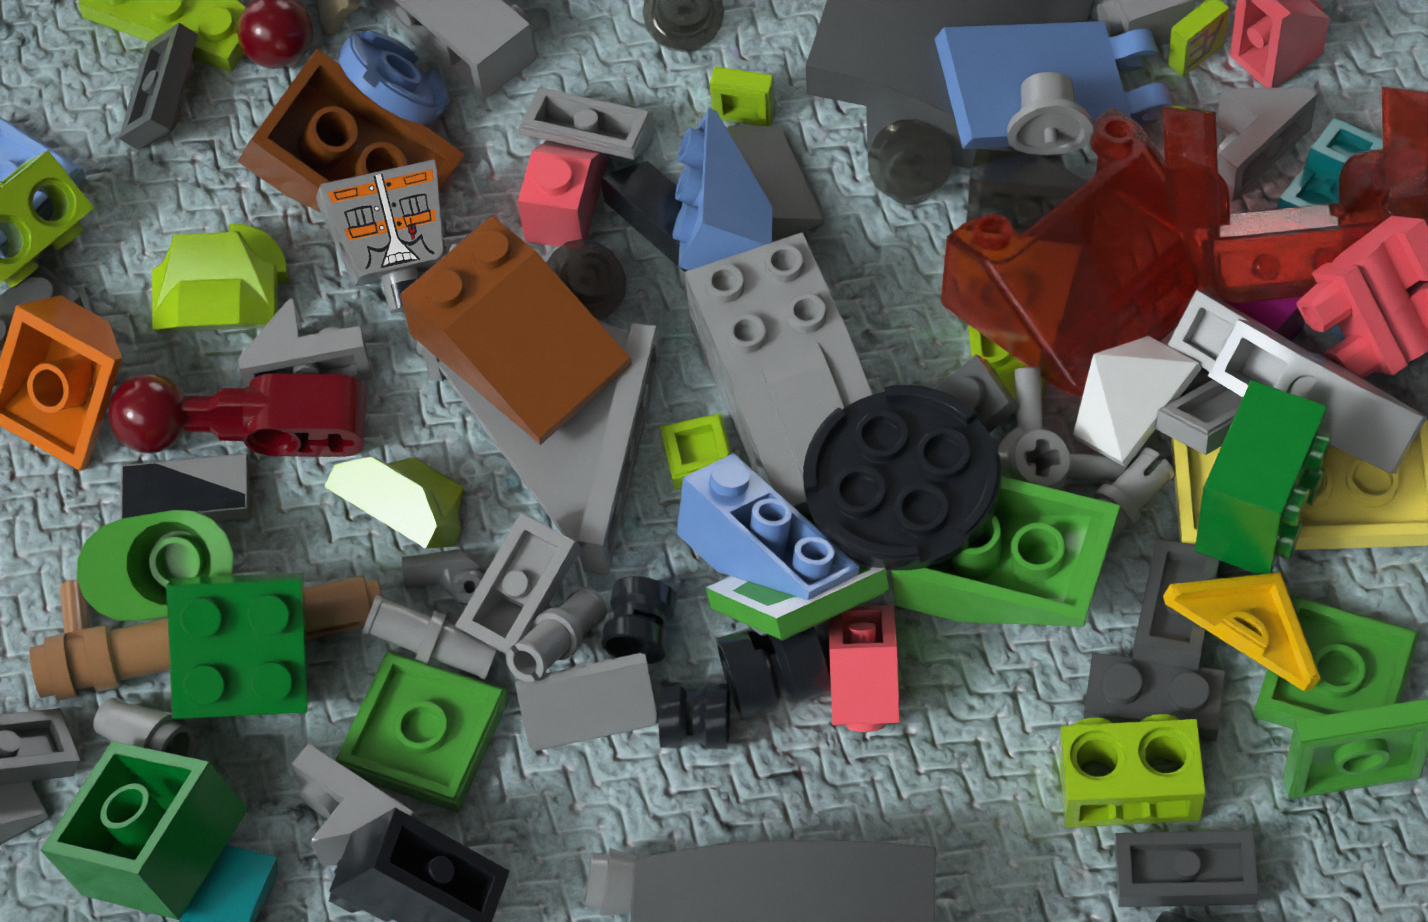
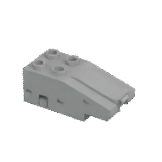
M802 232L684 273L691 328L752 470L759 474L768 485L799 513L806 515L810 512L804 491L803 466L808 446L822 422L838 407L844 409L848 405L873 394L848 330Z

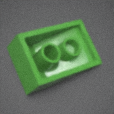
M1002 476L1001 494L994 516L985 531L967 549L953 558L934 566L915 570H891L895 606L956 622L1085 627L1120 514V505Z

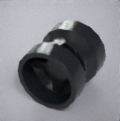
M628 576L618 579L613 586L610 600L611 608L615 611L614 617L605 624L601 641L602 648L615 658L641 653L645 654L647 664L662 661L666 656L669 641L665 624L674 616L677 593L669 585L648 577Z
M662 682L659 700L660 748H682L687 742H701L707 749H728L730 734L729 683H708L703 689H688L682 682ZM690 702H693V729H690Z

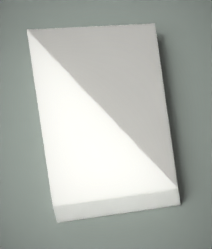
M1150 336L1093 354L1073 432L1074 437L1077 441L1126 468L1156 429L1158 410L1180 398L1201 370L1199 363Z

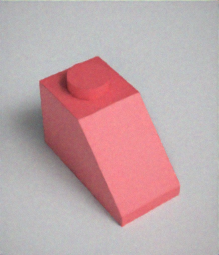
M1237 0L1230 57L1265 88H1278L1323 55L1329 17L1316 0Z
M548 140L532 150L518 197V207L525 242L577 250L585 249L601 190V178L605 175L610 154Z
M894 605L856 606L830 618L829 649L832 725H846L847 729L856 732H873L883 729L886 723H900Z

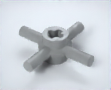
M1026 367L1015 370L1016 403L1020 408L1016 410L1017 428L1006 434L996 447L1000 455L1002 476L1057 490L1062 489L1067 479L1116 481L1126 470L1125 467L1104 455L1069 453L1066 444L1058 435L1043 428L1040 369ZM1026 454H1027V463H1035V464H1036L1037 474H1035V466H1027V465H1026V462H1025V455H1026Z

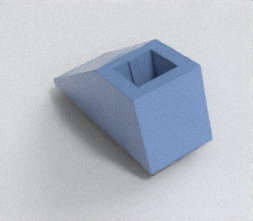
M708 108L698 128L689 127L685 132L677 157L678 162L684 164V170L679 178L675 192V199L682 202V208L674 225L673 239L680 241L678 267L688 271L772 243L773 207L717 111Z
M734 453L683 477L676 534L717 572L806 600L858 575L859 566Z

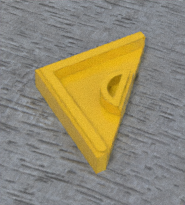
M1281 572L1170 584L1164 593L1163 598L1167 606L1302 691L1313 690L1321 679Z

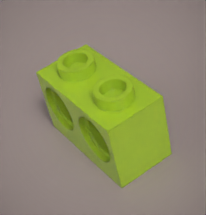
M49 150L31 157L0 182V231L5 234L9 244L8 253L5 258L0 257V283L5 281L10 288L23 281L40 266L34 257L51 244L55 251L76 238L84 230L79 220L94 209ZM36 191L46 194L53 203L54 212L50 221L42 219L34 210L33 198Z
M1157 714L1148 716L1140 722L1111 723V721L1104 718H1086L1075 722L1073 725L1060 727L1058 757L1065 828L1195 822L1201 820L1205 787L1197 719L1179 720V718L1173 715ZM1163 758L1173 761L1180 769L1172 773H1161L1151 768L1148 763L1152 760ZM1089 762H1100L1108 766L1112 772L1105 776L1096 777L1086 774L1080 767Z

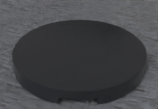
M923 386L884 387L885 392L862 398L844 409L838 407L819 426L808 446L804 460L803 483L810 515L818 530L849 558L871 567L885 568L886 570L922 569L945 562L958 555L974 543L985 531L994 516L1001 494L1002 474L1000 455L991 435L978 420L977 413L959 399L945 392Z

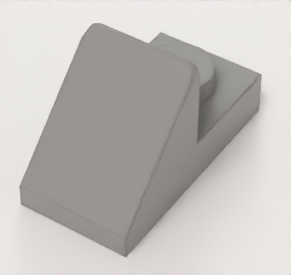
M1309 87L1226 89L1221 92L1217 124L1229 135L1221 143L1215 154L1214 159L1217 162L1214 190L1229 201L1234 202L1308 133L1312 127L1317 93Z
M293 298L285 302L238 358L239 370L245 387L249 386L252 379L264 374H341L355 377L361 381L373 379L361 326L349 328L329 327L319 331L317 334L304 336Z
M520 512L455 627L507 655V650L531 631L532 623L536 617L544 610L552 608L549 603L581 547L576 541Z
M307 744L292 762L293 769L301 786L300 797L314 811L328 818L312 838V845L321 865H336L342 858L353 831L395 807L416 819L415 813L310 744Z

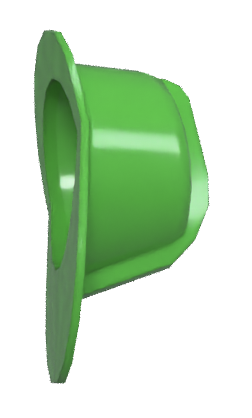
M171 510L123 518L101 526L86 540L77 559V581L84 598L98 613L117 621H143L167 617L166 585L172 578L232 576L234 553L227 534L212 518L196 511Z

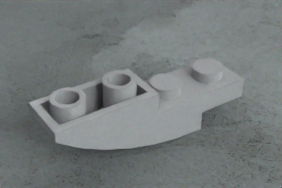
M1196 290L1167 345L1197 361L1202 368L1209 371L1208 377L1242 397L1250 380L1327 406L1322 432L1332 435L1330 445L1391 474L1397 473L1427 419L1425 415L1322 354L1310 353L1207 291Z

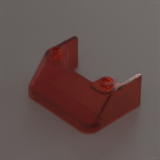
M1400 86L1381 87L1383 149L1360 151L1352 155L1345 162L1339 175L1338 203L1230 213L1228 186L1223 177L1218 174L1216 112L1175 105L1163 106L1167 209L1206 291L1215 298L1232 303L1301 297L1317 284L1312 274L1314 270L1326 262L1332 263L1339 254L1389 217L1399 216L1424 219L1428 226V90Z

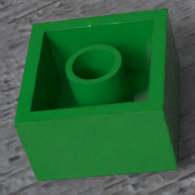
M1250 380L1203 487L1195 552L1256 574L1272 573L1278 556L1291 558L1303 526L1300 518L1306 504L1313 505L1325 474V468H1322L1332 440V435L1322 432L1327 406Z
M304 572L172 578L168 582L166 592L172 719L307 713L309 707Z
M111 741L40 851L82 896L180 920L244 817L248 807L209 761Z

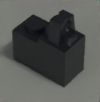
M395 807L351 833L344 854L338 861V867L334 871L335 877L329 890L331 894L328 901L350 913L364 910L385 922L392 919L397 922H492L510 871Z

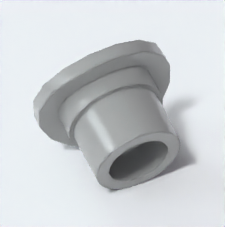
M1057 72L1037 73L1024 80L1020 88L1021 110L1011 118L1007 126L1008 144L1017 151L1037 155L1065 154L1075 152L1087 146L1094 137L1093 119L1085 108L1075 103L1072 80L1068 76Z

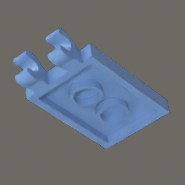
M1105 21L944 27L934 38L963 149L1011 147L1008 144L1007 126L1011 118L1021 110V84L1028 77L1037 73L1057 72L1068 76L1072 80L1075 103L1085 108L1093 119L1094 137L1090 142L1124 141L1134 131L1133 124L1147 125L1158 121L1156 110L1170 109L1173 106L1167 84L1151 83L1125 92L1123 90L1118 70L1133 71L1141 69L1143 67L1141 55H1155L1157 52L1152 30L1135 29L1115 37H1109Z

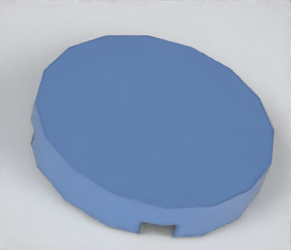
M369 30L360 31L358 35L352 33L338 51L339 63L342 69L358 89L379 106L400 118L418 124H432L450 103L448 88L441 76L431 68L425 74L415 65L419 59L414 54L415 52L387 35Z

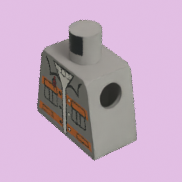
M435 160L320 184L316 195L319 209L351 281L355 286L382 281L390 313L404 311L400 294L419 278L418 273L428 271L443 258L438 178Z

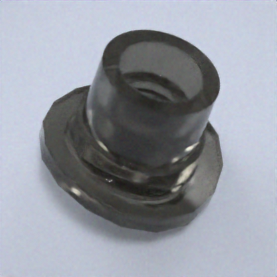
M644 0L642 16L647 32L656 43L668 50L689 52L701 49L715 39L722 28L724 6L722 0Z
M917 119L898 120L885 126L873 139L867 154L868 174L874 186L886 196L903 205H917L926 201L947 183L952 172V150L945 136L932 125Z
M586 239L566 242L556 249L546 262L598 320L603 321L616 312L625 297L627 280L623 266L615 254L599 242Z

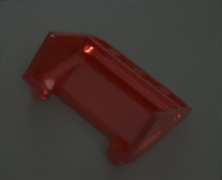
M1113 106L1100 115L1093 123L1090 145L1092 150L1098 155L1096 173L1091 180L1022 235L1012 229L1011 223L1005 217L997 214H986L978 219L962 224L948 235L946 240L941 292L942 305L1027 367L1039 368L1041 377L1055 387L1074 396H1083L1093 354L1146 336H1150L1160 342L1177 328L1196 290L1207 291L1212 295H1216L1229 283L1233 270V259L1145 130L1137 122Z

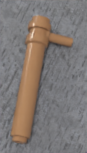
M363 575L305 588L307 640L364 628L376 595L382 596L379 580L365 581ZM77 580L65 581L60 586L64 633L45 637L43 645L29 648L30 664L38 695L40 698L55 695L58 701L78 697L79 690L94 687L98 693L120 688L122 680L170 670L168 618L112 630L107 624L90 628L87 600L84 598Z

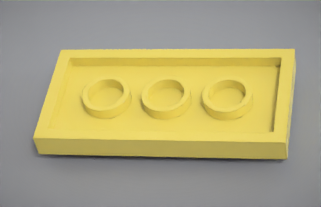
M1428 420L1424 422L1396 474L1388 473L1330 445L1322 468H1325L1322 484L1313 505L1306 504L1300 518L1303 526L1294 550L1428 546ZM1171 437L1179 542L1195 545L1203 487L1221 447L1204 455Z

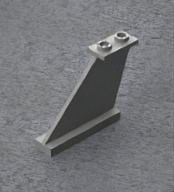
M451 243L449 252L458 244ZM597 319L631 358V365L542 445L537 443L417 341V353L425 357L430 380L442 382L443 377H446L559 531L576 541L581 547L577 555L581 559L583 572L609 575L661 359L656 326L631 323L630 331L627 333Z

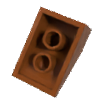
M316 48L251 138L237 162L285 196L321 212L316 199L320 184L435 160L438 191H440L465 154L425 125L400 118L379 106L358 89L347 77L340 64Z
M494 216L489 217L400 294L410 335L540 445L631 365V358L543 258Z

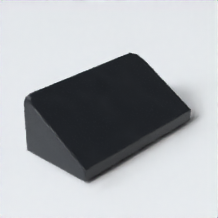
M649 161L610 172L601 178L604 202L678 266L680 241L673 239V229L679 211L682 208V202L675 199L677 186Z

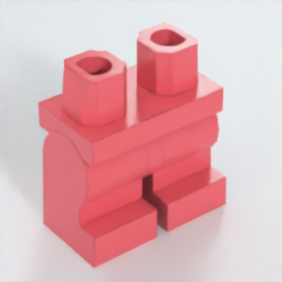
M1399 216L1389 217L1339 254L1332 263L1326 262L1314 270L1312 274L1317 284L1296 303L1306 324L1313 331L1325 332L1338 323L1345 339L1324 352L1325 357L1361 378L1373 372L1393 376L1408 366L1407 362L1422 356L1428 351V226L1425 220Z

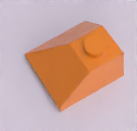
M61 295L16 305L0 357V426L79 471L88 468L122 360L109 321Z

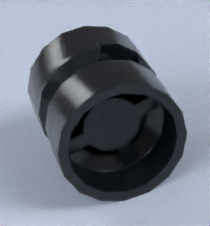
M814 626L785 640L778 639L767 633L760 635L752 628L716 638L726 683H729L732 701L742 721L777 710L780 698L786 696L797 704L831 693L826 662Z

